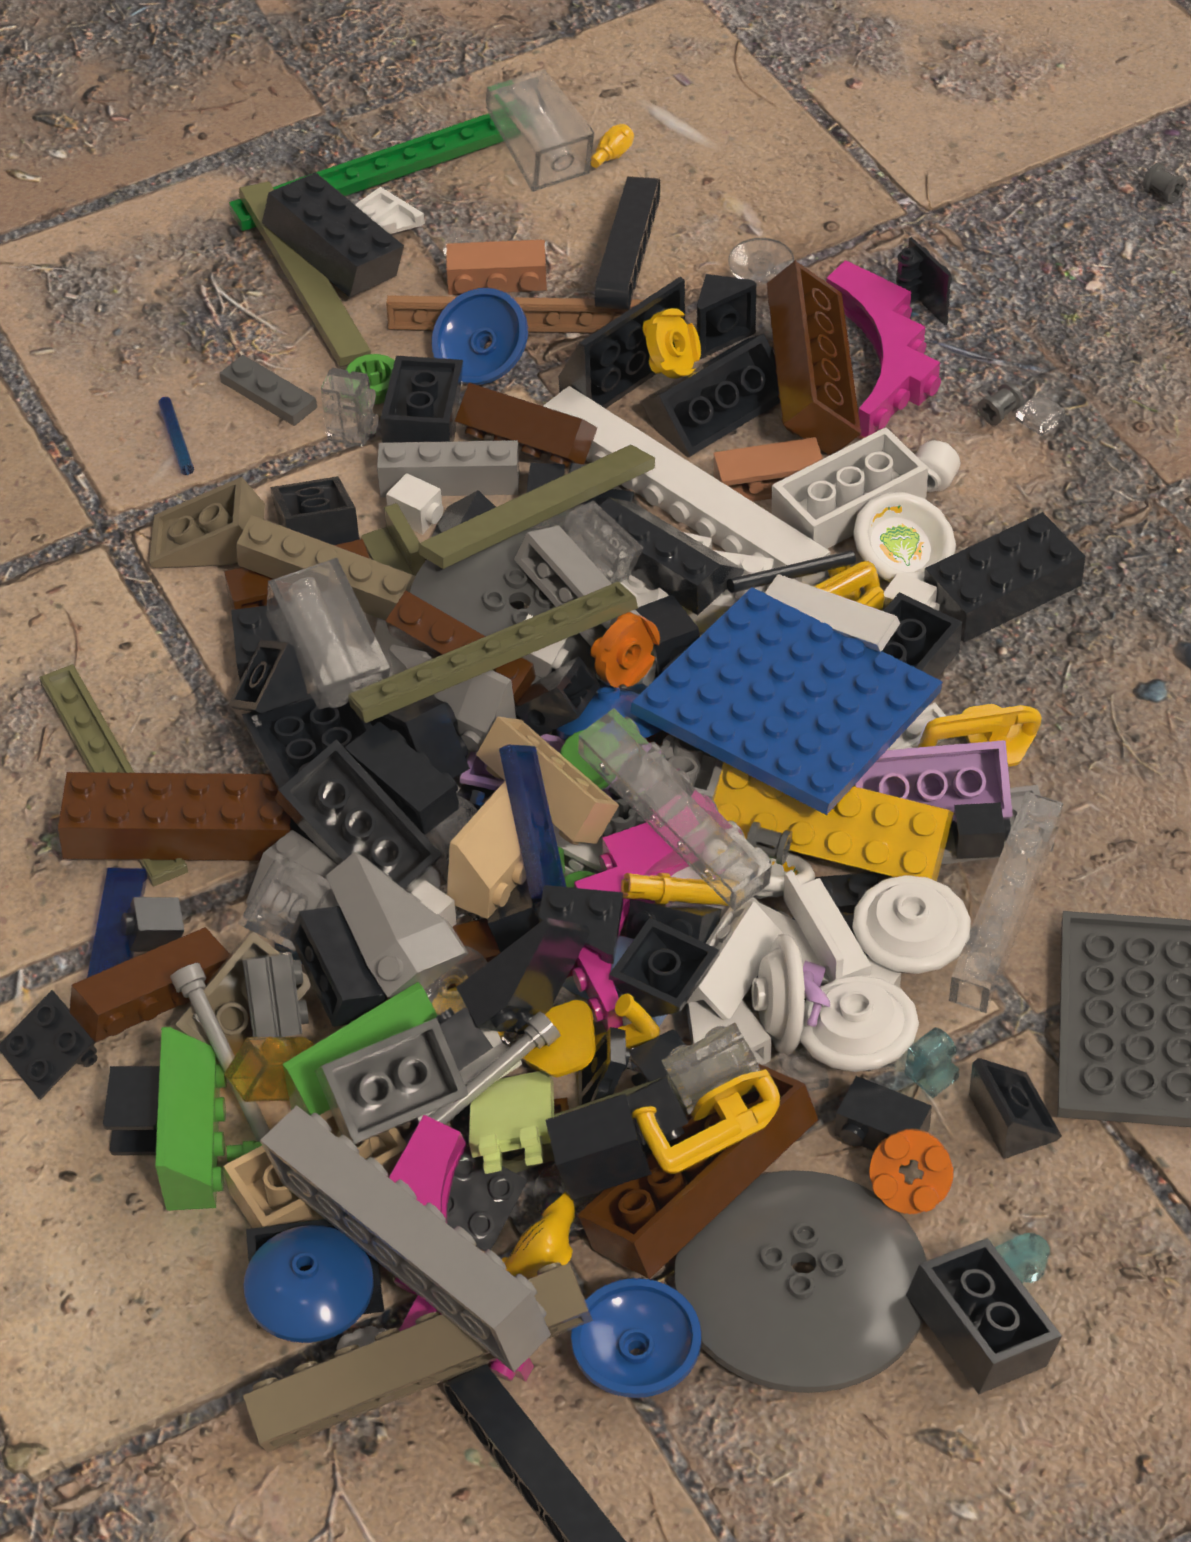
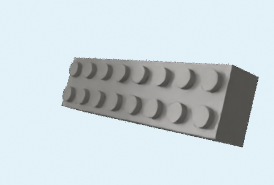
M296 1105L260 1139L282 1184L350 1238L510 1370L515 1372L551 1335L544 1320L547 1313L536 1301L535 1295L537 1290L526 1277L521 1274H517L515 1277L506 1271L507 1268L504 1262L491 1250L483 1253L476 1247L475 1240L465 1229L457 1226L455 1229L445 1223L446 1218L433 1204L428 1202L424 1206L417 1201L416 1194L404 1181L399 1179L396 1183L387 1177V1171L376 1159L369 1157L365 1160L359 1155L358 1148L348 1137L343 1134L340 1137H336L332 1134L330 1126L320 1115L314 1112L310 1116Z

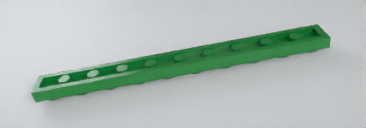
M514 104L315 173L320 175L342 195L347 196L531 132V121L520 106ZM298 178V179H295V180H292V181H289V182L280 184V185L275 186V187H273V188H274V190H275V189L280 188V187H282V186H285V185H287V184H289V183H292V182H294V181H297V180H299V179H301V178ZM241 199L229 202L230 213L242 231L257 227Z

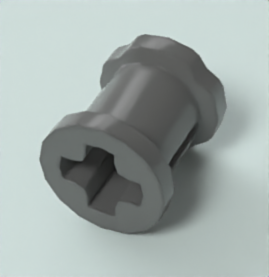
M1155 163L1147 171L1143 180V187L1149 191L1155 190L1164 196L1165 201L1174 203L1181 197L1187 181L1182 176H1174L1167 172L1164 165Z
M1005 382L999 386L998 392L991 397L985 396L978 403V409L987 423L998 425L1010 411H1017L1023 407L1024 398L1018 387L1010 382Z
M753 822L746 839L745 855L759 854L776 859L777 864L784 865L792 842V831L785 830L781 833L762 828L761 823Z

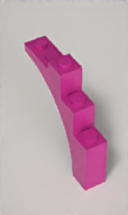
M845 260L826 278V282L842 293L845 315L861 328L872 343L881 367L880 377L872 393L859 408L861 435L867 437L878 429H883L889 422V419L898 410H902L908 401L920 406L929 396L935 395L941 384V378H939L940 362L924 354L926 350V342H924L925 326L910 319L912 314V308L910 307L911 292Z
M689 808L603 837V854L599 855V863L603 872L575 881L574 887L621 892V882L624 879L625 873L647 876L668 873L671 877L676 872L702 861L704 834ZM623 898L618 938L621 929L628 920L630 899ZM584 945L567 978L573 976L580 992L586 991L589 997L588 1005L592 1009L595 1022L601 1021L606 1031L610 1027H622L623 1017L615 1013V1004L619 996L613 981L609 980L612 964L602 961L600 953Z
M423 1115L389 1177L395 1183L399 1179L404 1181L416 1194V1200L424 1206L428 1202L433 1204L446 1218L445 1223H447V1204L454 1172L467 1145L461 1132ZM393 1274L395 1277L394 1283L409 1293L416 1294V1292ZM418 1295L399 1330L402 1331L415 1326L416 1319L425 1314L439 1311ZM528 1358L513 1372L496 1359L490 1362L491 1366L489 1367L494 1374L505 1380L512 1381L514 1376L527 1381L534 1365L530 1358Z

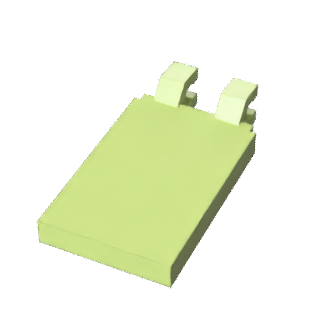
M543 1071L501 1078L470 1103L469 1145L473 1158L483 1156L485 1174L502 1171L501 1152L524 1148L526 1166L543 1163V1144L551 1143L545 1119L554 1117V1085L552 1076Z

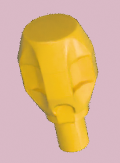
M625 124L612 126L600 138L596 152L589 158L590 165L598 168L605 161L608 162L609 160L620 158L633 143L634 133L631 128Z

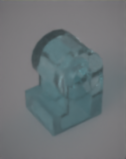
M932 1028L914 1042L907 1052L905 1074L932 1098H935L959 1078L960 1069L952 1063V1058L956 1056L957 1050L950 1036L940 1028Z
M1025 1233L995 1247L1022 1284L1023 1282L1032 1283L1039 1281L1044 1276L1050 1247L1042 1236L1035 1233Z

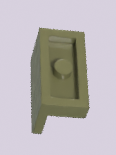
M395 503L384 507L386 527L363 534L361 539L365 543L371 560L416 576L425 563V558L419 555L420 542L399 505Z

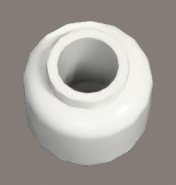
M933 440L927 441L920 446L916 453V456L929 468L927 492L944 491L948 488L961 464L960 457L955 449L945 442Z

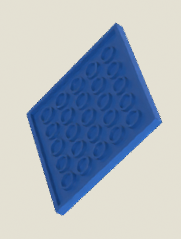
M751 587L632 701L630 713L827 815L940 694L943 681L882 651L879 652L865 647L862 641L856 638H847L833 631L829 624L820 622L818 619Z

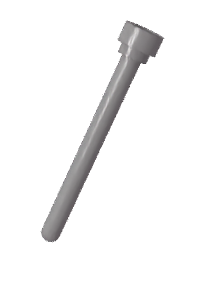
M200 963L185 966L173 973L170 978L176 991L182 992L184 998L189 997L256 1140L260 1141L270 1129L203 991L206 988L204 983L206 976Z
M539 1011L527 1022L529 1026L524 1030L525 1035L466 1085L469 1093L467 1097L436 1110L429 1117L440 1123L447 1124L535 1047L540 1049L543 1045L549 1047L561 1034L554 1024ZM416 1128L404 1138L407 1144Z

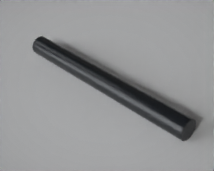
M849 550L728 579L727 589L730 593L748 590L751 587L756 588L769 585L778 574L794 579L855 564L856 557L854 552Z

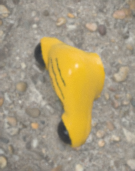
M555 1192L549 1194L542 1203L543 1213L541 1216L543 1218L522 1234L509 1258L503 1257L501 1259L506 1265V1271L515 1277L517 1274H521L527 1279L538 1276L537 1271L546 1265L557 1262L561 1263L562 1266L568 1264L573 1252L569 1245V1230L575 1217L574 1201L571 1200L569 1193Z

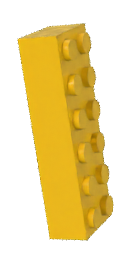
M723 762L706 829L746 840L752 823L758 822L761 823L762 828L781 833L785 830L792 831V842L789 850L792 852L890 877L909 875L928 877L937 881L954 813L947 809L853 786L836 806L825 815Z

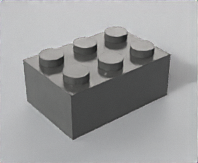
M437 1018L324 1064L315 1070L341 1135L343 1134L348 1137L355 1145L457 1102L469 1095Z

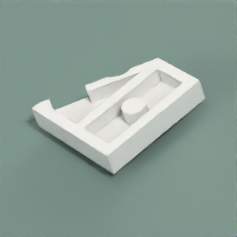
M379 187L355 204L390 234L425 224L424 213L382 187Z

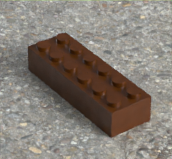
M794 260L766 283L782 423L789 432L796 433L804 439L816 437L819 449L828 455H832L861 435L842 293Z
M67 772L58 832L63 859L261 861L262 855L267 849L293 830V819L275 801L278 789L270 774Z
M748 1059L752 1072L768 1071L780 1094V1106L768 1125L759 1132L676 1174L665 1172L658 1164L651 1149H648L646 1156L652 1171L651 1175L605 1189L578 1214L593 1250L650 1279L819 1120L805 1083ZM758 1091L741 1097L747 1109L763 1102ZM717 1112L696 1121L693 1120L691 1113L687 1114L689 1123L682 1126L685 1134L668 1143L672 1147L722 1120Z

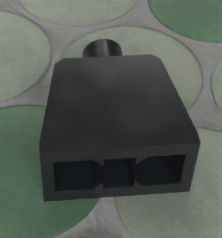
M578 656L529 687L515 706L516 719L522 720L541 737L579 718L600 688V684Z

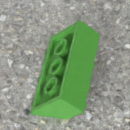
M419 982L413 984L285 1062L283 1070L291 1110L297 1105L310 1116L314 1112L321 1115L330 1110V1106L315 1073V1070L320 1066L436 1018L438 1015L423 986Z
M162 1027L155 1167L166 1211L216 1208L217 1192L224 1191L223 1167H217L218 1157L225 1155L224 1132H219V1122L226 1121L225 1098L220 1097V1088L227 1087V1077L211 1045L171 1027Z

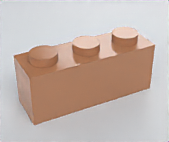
M545 239L448 243L447 280L449 295L463 294L478 288H493L503 292L547 291Z
M816 437L714 452L713 477L752 502L772 499L773 484L823 458Z

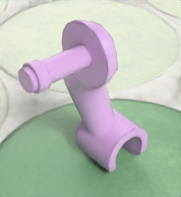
M805 961L803 966L805 998L808 1001L814 1002L807 1025L815 1027L818 1023L817 1019L822 1005L830 1007V1000L819 988L826 967Z

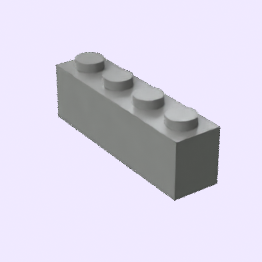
M518 441L379 443L377 471L380 497H386L390 489L406 473L440 488L441 496H468L477 490L483 495H519Z
M560 526L527 532L514 558L515 562L556 607L612 584ZM636 610L630 611L635 615H640ZM618 617L580 632V634L592 647L593 643L598 638L604 636L610 626L617 621Z

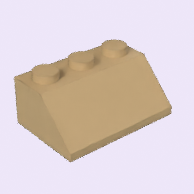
M507 778L450 842L447 895L454 899L455 906L486 919L499 906L503 907L507 903L512 890L517 884L522 885L525 882L530 869L536 862L540 863L543 861L549 847V842L545 840L547 823L517 782L511 778Z

